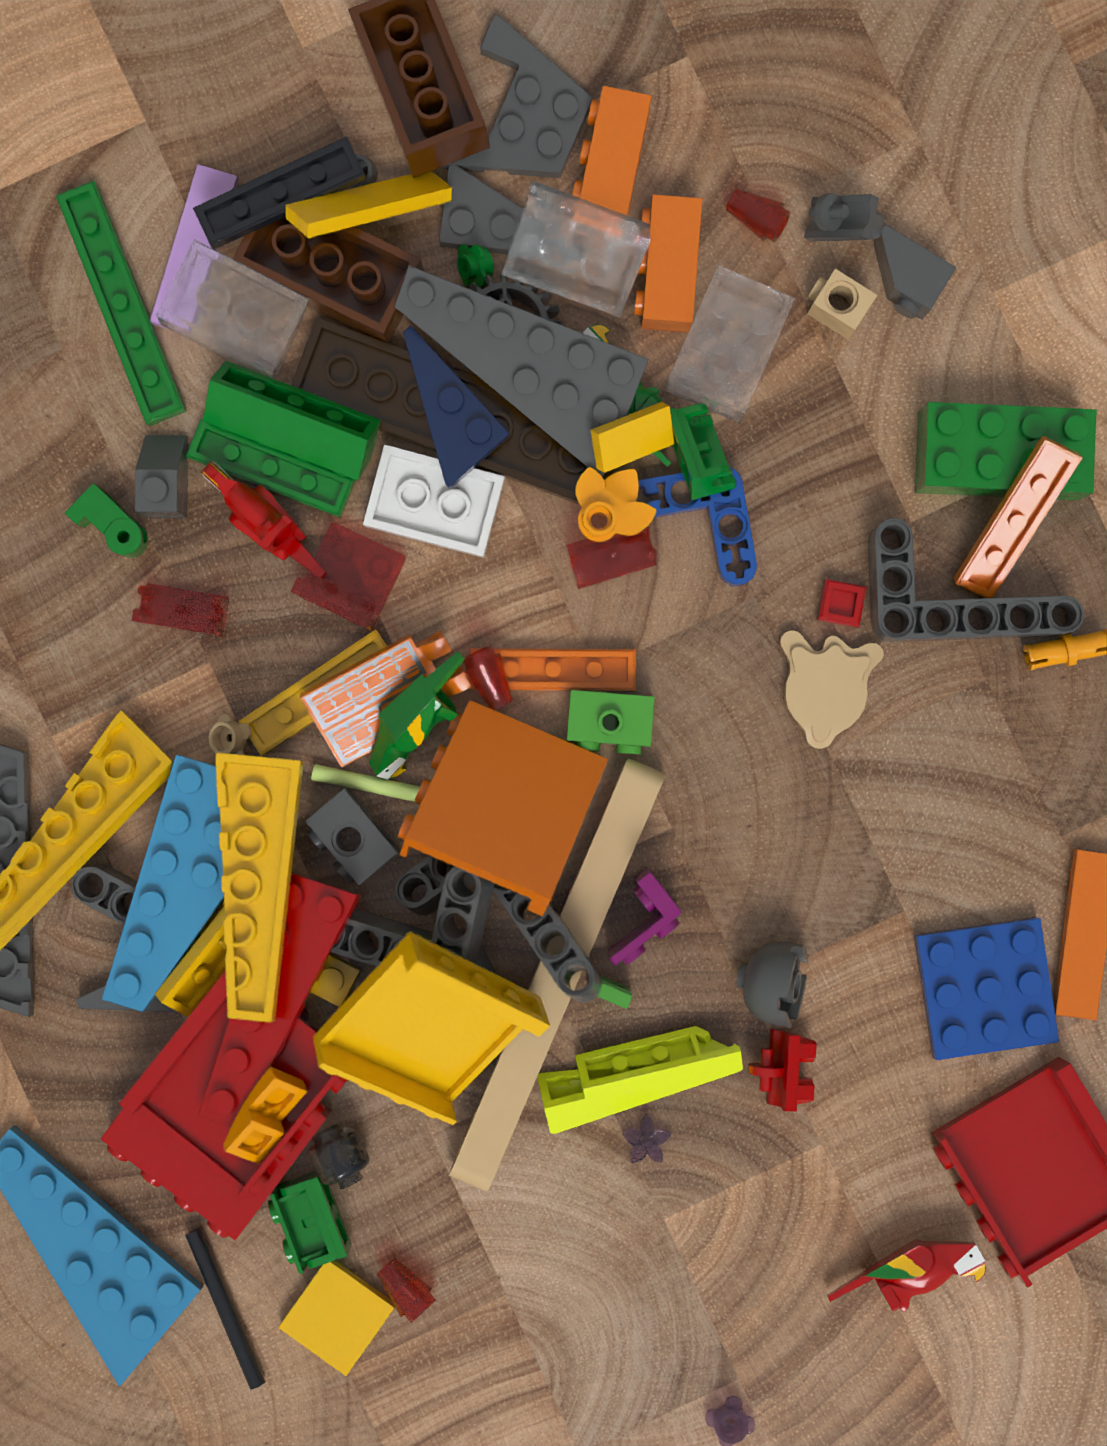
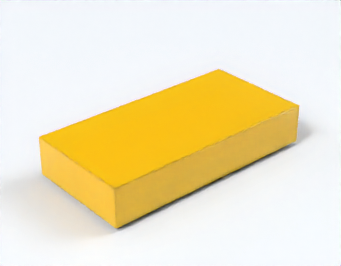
M663 402L590 430L596 468L603 473L675 444L670 406Z

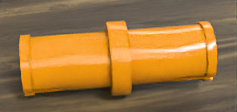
M1107 629L1077 636L1066 633L1060 635L1057 640L1031 645L1026 644L1023 646V651L1027 652L1023 654L1026 667L1029 671L1062 663L1068 667L1076 665L1078 660L1107 655Z

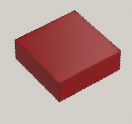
M825 579L817 621L859 628L867 586Z

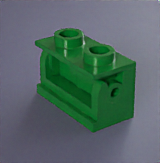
M323 1167L277 1184L270 1194L271 1200H268V1208L273 1222L276 1225L281 1224L286 1237L283 1240L285 1256L290 1264H296L299 1275L304 1273L307 1265L311 1269L347 1257L352 1244Z

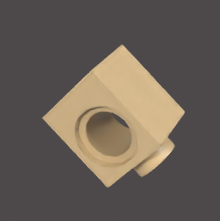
M835 268L828 280L820 276L807 298L814 303L807 314L849 340L876 299L877 294ZM834 294L843 296L848 303V309L842 311L834 309L829 303V296Z

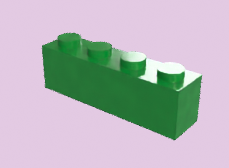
M226 360L209 380L203 422L216 426L224 432L240 435L257 442L263 447L279 450L294 456L302 462L313 463L331 470L339 476L349 477L357 481L372 459L381 422L378 418Z

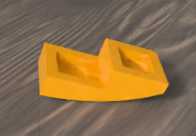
M270 1067L253 1088L238 1112L223 1145L225 1152L259 1164L285 1135L281 1121L307 1093L303 1080Z

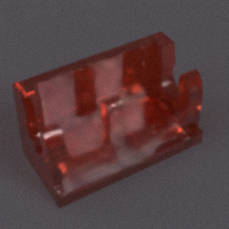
M649 526L634 536L615 534L611 539L604 542L584 539L566 545V552L578 589L657 566V554L650 540Z
M147 583V586H139L137 592L141 595V603L139 608L133 609L131 621L143 625L223 638L230 597Z

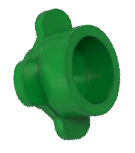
M467 244L459 246L457 270L465 286H470L472 283H476L480 287L485 286L486 275L489 274L492 277L494 263L492 255L486 247L479 244L473 245L472 248H469Z

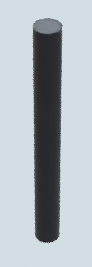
M201 1227L193 1229L185 1234L248 1386L250 1390L258 1388L265 1383L263 1374Z

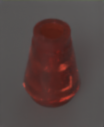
M738 188L733 192L726 206L727 212L732 214L733 217L762 241L769 239L775 242L784 231L790 218V211L783 208L784 203L747 191L744 192Z
M489 645L465 657L463 661L465 669L463 672L484 701L488 703L490 709H498L513 701L500 652L495 653L492 645Z
M396 1257L376 1274L381 1279V1283L399 1316H405L410 1323L436 1301L430 1293L432 1288L404 1264L400 1263Z

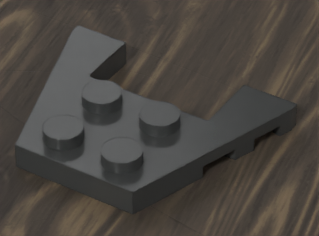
M494 15L480 47L481 55L517 70V73L488 138L490 148L450 164L457 165L460 168H468V171L473 172L494 170L507 171L511 175L561 178L590 111L593 97L500 16ZM448 164V165H445V166H443V167H440V168H438V169H447V170H448L449 164Z

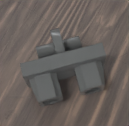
M825 193L820 197H812L809 216L812 220L809 227L805 230L804 238L811 242L878 239L881 235L884 214L876 210L879 198L872 194L838 196L834 193Z

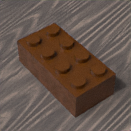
M370 0L348 9L356 35L413 178L490 148L484 120L435 0Z
M286 217L245 235L232 259L242 275L350 328L386 343H390L404 315L395 308V304L408 267L412 266L424 271L420 258L355 226L307 238Z

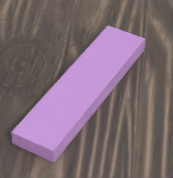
M197 164L150 319L153 325L189 336L193 335L219 248L215 250L211 248L193 207L238 187L239 179L236 175Z

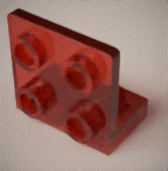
M333 522L330 524L315 556V560L327 574L321 579L308 570L305 579L297 577L290 592L369 631H373L405 564L406 557Z

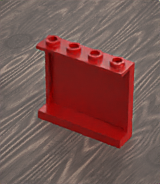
M225 971L120 1101L119 1105L131 1115L136 1111L140 1112L238 1191L239 1193L235 1198L240 1202L248 1191L254 1196L259 1193L272 1176L266 1171L267 1167L275 1157L281 1162L286 1159L299 1142L293 1137L294 1133L302 1123L309 1128L326 1108L320 1103L321 1099L329 1089L337 1094L347 1082V1079L338 1075L328 1074L318 1066L313 1039L318 1030L302 1017H299V1019H296L285 1040L286 1044L277 1062L272 1065L275 1069L303 1080L307 1089V1093L281 1121L285 1135L259 1164L225 1152L223 1145L230 1127L198 1116L230 1019L228 1018Z
M1057 1057L932 1132L938 1143L937 1146L932 1148L945 1170L953 1168L960 1180L954 1184L957 1192L967 1207L972 1204L975 1205L981 1215L975 1221L989 1243L994 1240L997 1242L1003 1252L997 1256V1259L1010 1279L1017 1276L1027 1288L1032 1286L1033 1284L1028 1277L1030 1274L1107 1229V1123L1073 1066L1066 1060Z
M320 1101L326 1108L310 1128L302 1123L294 1133L293 1137L299 1142L283 1162L275 1157L266 1169L272 1175L256 1196L248 1191L240 1202L235 1198L239 1193L138 1111L131 1115L123 1108L101 1137V1140L108 1145L107 1150L112 1156L123 1162L129 1160L141 1170V1176L148 1183L155 1187H161L162 1185L174 1194V1201L181 1208L188 1212L196 1211L207 1219V1225L214 1233L224 1238L229 1236L236 1240L332 1110Z

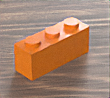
M603 86L600 100L592 99L588 125L594 126L592 140L584 139L579 165L586 166L583 181L575 180L571 205L578 206L577 220L625 230L652 95Z
M653 194L650 208L642 209L640 234H648L647 249H639L637 274L645 275L644 291L636 290L634 315L642 316L641 329L690 333L694 315L703 198Z

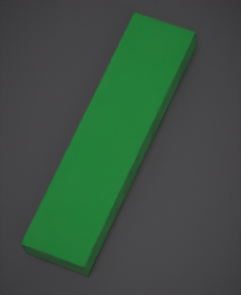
M200 419L186 457L205 466L213 461L233 477L256 486L262 485L271 492L340 519L356 482L352 478L339 476L333 471L313 463L302 462L294 456L279 450L263 447L257 442L240 435L224 432L216 426L203 422V419Z

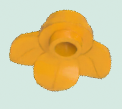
M588 467L582 473L576 484L575 495L581 506L578 515V527L584 537L594 542H604L611 539L615 534L634 536L643 531L653 521L657 512L656 509L648 504L636 502L639 482L635 469L618 471L605 480L591 467ZM594 515H602L606 519V526L595 528L591 524V518Z

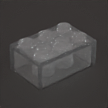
M531 181L504 258L502 275L621 317L651 241L650 224L541 183Z
M718 265L670 373L664 391L694 404H706L708 410L740 423L751 402L795 298Z

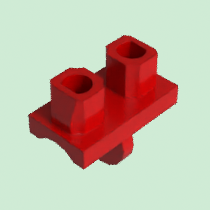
M770 1029L769 1048H761V1062L748 1064V1073L760 1076L759 1091L767 1092V1104L781 1107L785 1112L797 1111V1104L814 1100L815 1085L811 1078L799 1076V1062H814L817 1049L815 1040L801 1037V1035L784 1029Z

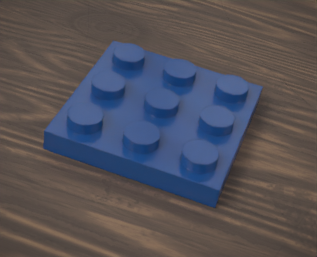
M1031 917L914 935L933 1059L942 1060L1059 1042L1041 918Z

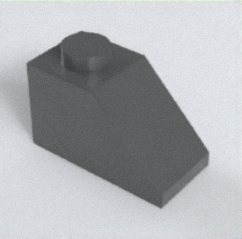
M885 224L881 230L880 237L873 244L886 297L894 303V309L903 316L911 319L917 317L923 320L932 309L957 267Z
M145 435L135 468L136 513L145 518L187 519L188 458L186 454L188 452V436Z

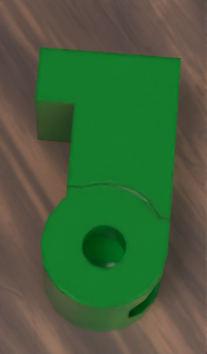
M94 483L65 512L78 526L86 528L92 523L105 535L106 544L110 550L118 555L127 558L138 557L144 553L148 546L149 539L145 529L102 487Z

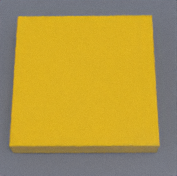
M334 1260L321 1265L278 1328L340 1373L347 1376L394 1310L396 1303Z

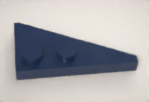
M410 325L403 334L446 486L451 490L509 437V433Z

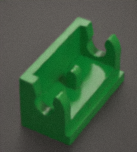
M700 403L680 409L671 408L670 413L675 443L672 445L691 500L735 489L736 481L725 458L713 426L711 415H704L709 413L707 405Z

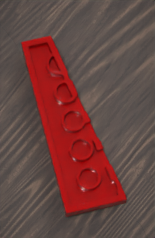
M291 872L275 1021L263 1022L229 1019L198 1116L231 1128L238 1112L253 1088L266 1071L277 1062L296 1019H299L306 1005L305 1001L315 982L319 980L325 968L324 964L334 945L338 943L361 895Z

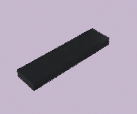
M346 136L193 207V210L211 248L215 250L286 217V204L342 191L366 180V177Z

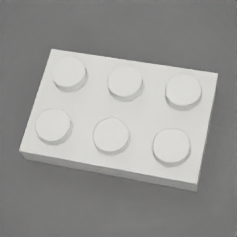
M384 445L363 525L367 528L484 558L505 476L474 468L450 490L445 484L437 458Z

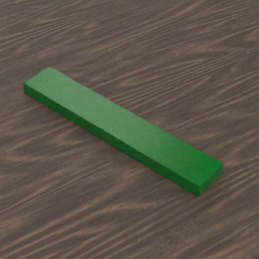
M91 181L56 195L146 425L150 427L187 412L153 324L150 322L149 314L98 185L95 181Z

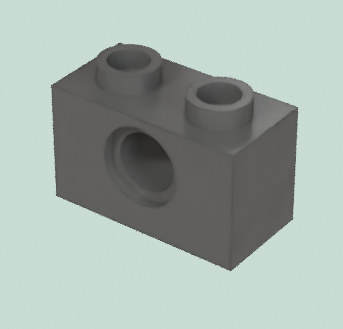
M349 788L341 790L305 820L311 828L307 831L310 839L321 851L326 848L330 850L337 859L333 864L335 869L348 883L355 880L358 885H361L401 852ZM346 827L355 828L360 833L361 843L356 850H348L340 842L341 832Z

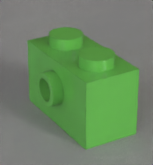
M571 690L567 741H575V745L588 751H599L601 743L616 745V753L641 755V747H651L655 696Z

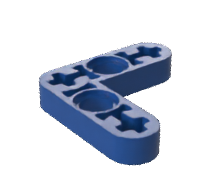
M731 468L732 476H734L736 481V488L729 490L727 497H722L720 492L706 496L708 501H701V498L687 504L676 503L671 496L672 486L678 482H685L682 473L638 480L639 489L644 490L645 496L658 495L659 490L657 486H665L664 500L668 508H660L661 500L648 503L657 511L654 518L707 509L720 578L726 584L742 586L754 577L757 570V561L741 476L735 469ZM733 515L740 520L742 530L737 537L727 538L720 533L719 521L722 517ZM744 541L746 548H739L737 552L739 561L742 563L747 562L748 569L742 572V578H736L734 572H727L726 566L733 561L732 551L730 549L723 552L721 545L734 546Z

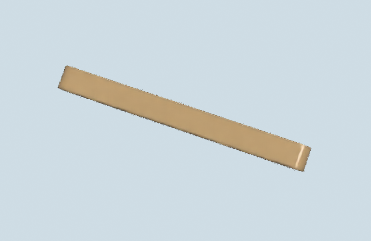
M627 757L559 914L588 957L666 775L664 772ZM556 936L548 942V955H557L564 949V937ZM541 960L527 990L541 997L550 1027L540 1037L523 1029L500 1052L448 1175L485 1192H488L571 999L558 987ZM583 970L575 972L571 977L570 987L572 990H575Z

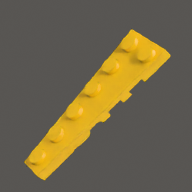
M122 710L115 716L89 753L92 754V757L78 775L74 773L66 783L65 787L68 789L54 809L49 807L40 819L43 824L30 841L23 842L12 857L9 866L1 872L0 951L170 776L174 761Z
M216 753L218 807H220L221 823L219 843L220 850H222L223 864L221 883L225 905V920H223L224 942L227 946L225 965L228 1018L274 1022L304 762Z

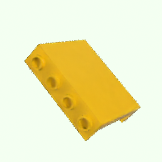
M409 932L318 1030L313 1039L318 1066L328 1074L343 1077L357 1083V1085L365 1090H373L391 1098L398 1104H405L417 1109L430 1118H437L454 1125L457 1120L452 1102L523 1029L540 1037L550 1027V1023L540 996Z

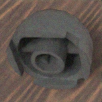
M789 942L765 944L752 954L748 965H740L737 975V988L743 989V998L748 1010L761 1021L791 1029L793 1025L790 1019L797 1020L807 980V975H802L799 970L800 962L808 963L807 948L804 945Z

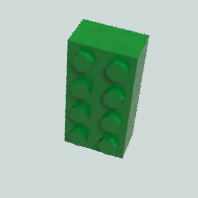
M927 402L918 411L915 493L1004 497L1043 435L1081 455L1082 460L1056 499L1079 501L1094 493L1097 409Z

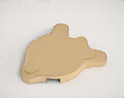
M791 630L784 633L779 640L780 647L786 656L789 666L784 684L786 709L789 710L793 719L803 730L805 740L809 746L816 749L826 748L832 743L836 735L852 726L863 713L868 696V677L872 669L882 661L884 656L883 649L876 643H868L859 648L852 649L837 636H829L824 640L822 649L814 651L799 632Z

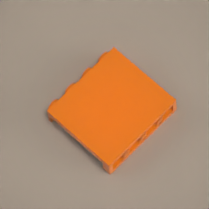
M469 700L464 713L457 712L458 715L449 724L446 735L452 738L448 747L440 745L430 766V768L436 770L432 781L424 778L414 800V802L420 804L416 815L408 813L398 833V837L404 839L400 856L406 858L410 848H414L530 898L531 901L527 910L543 916L553 896L608 759Z

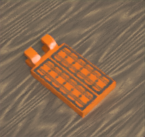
M441 630L418 644H415L411 635L408 634L300 694L303 704L341 768L373 751L380 727L379 713L421 674L426 678L436 670L431 660L452 651ZM461 665L441 688L447 696L458 694L472 687Z

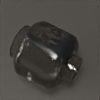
M339 1122L312 1137L314 1143L308 1149V1156L322 1184L333 1185L338 1183L340 1189H345L363 1179L360 1171L368 1165L370 1158L354 1127H343L342 1123Z

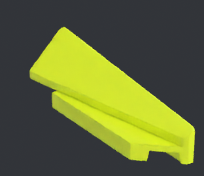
M694 1026L577 1054L575 1058L578 1069L540 1073L537 1078L550 1133L556 1134L740 1072L743 1069L740 1046L733 1044V1046L728 1047L711 1039L708 1031Z

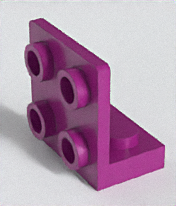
M647 867L634 876L639 886L633 889V891L650 913L655 909L658 910L607 950L609 959L614 966L620 961H623L625 965L630 964L645 952L646 949L643 943L655 934L659 939L663 938L680 924L677 917L682 914L681 910Z

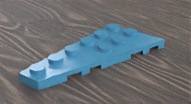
M182 755L175 756L102 1000L141 1012L145 1011L156 997L155 993L176 968V965L187 949L201 933L206 922L224 900L221 883L223 864L222 850H220L219 843L221 823L220 807H218L216 765Z
M14 1125L0 1140V1190L120 1387L204 1285Z

